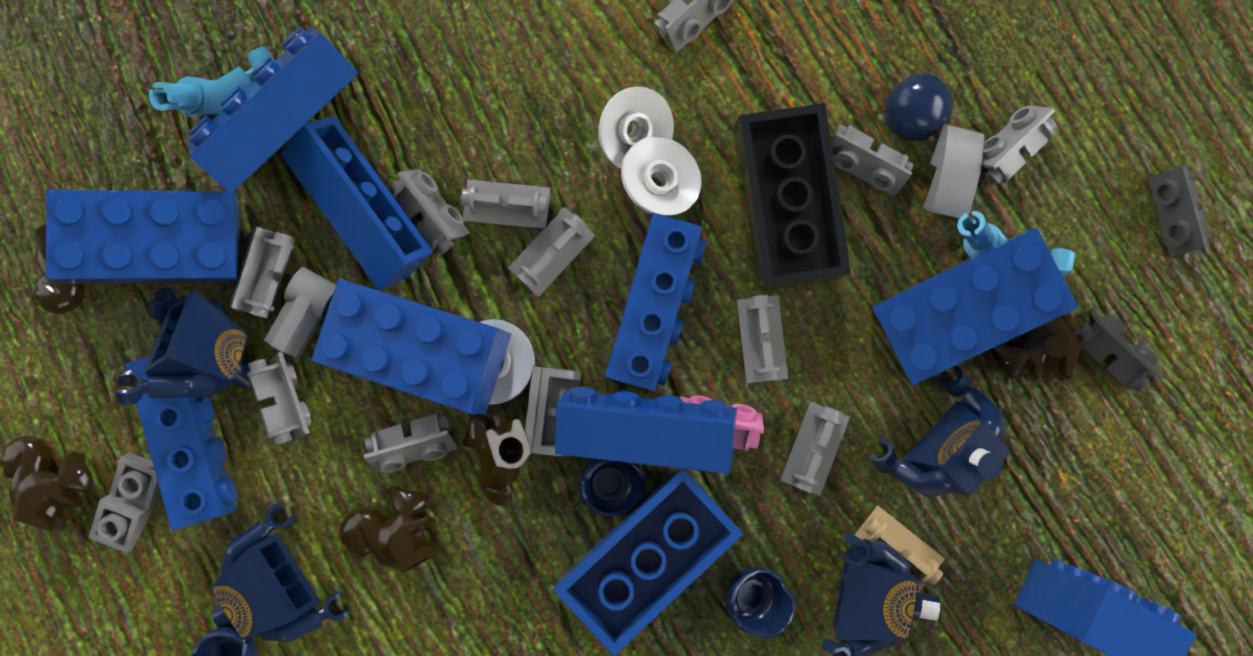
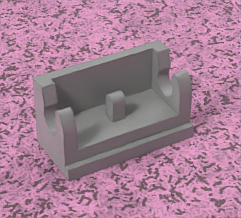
M533 366L525 434L532 451L531 453L567 456L555 454L556 405L566 390L580 387L582 372Z

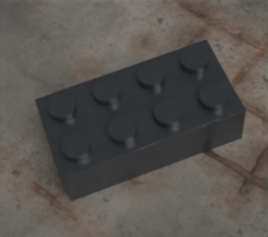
M825 103L739 115L734 129L759 291L837 280L850 275L851 268Z

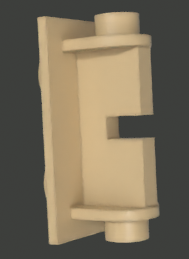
M878 505L854 534L860 539L884 541L904 556L919 579L918 592L922 590L927 582L932 586L935 585L943 575V572L938 568L945 558Z

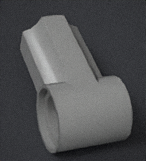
M305 267L299 269L286 288L284 294L286 302L264 340L274 348L295 358H300L320 321L325 320L336 284Z

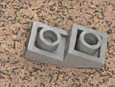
M943 124L930 162L937 169L923 208L933 213L959 219L964 213L968 212L969 214L980 176L984 149L983 133Z
M131 452L120 457L110 493L99 501L88 538L127 554L132 551L146 525L160 492L151 460Z

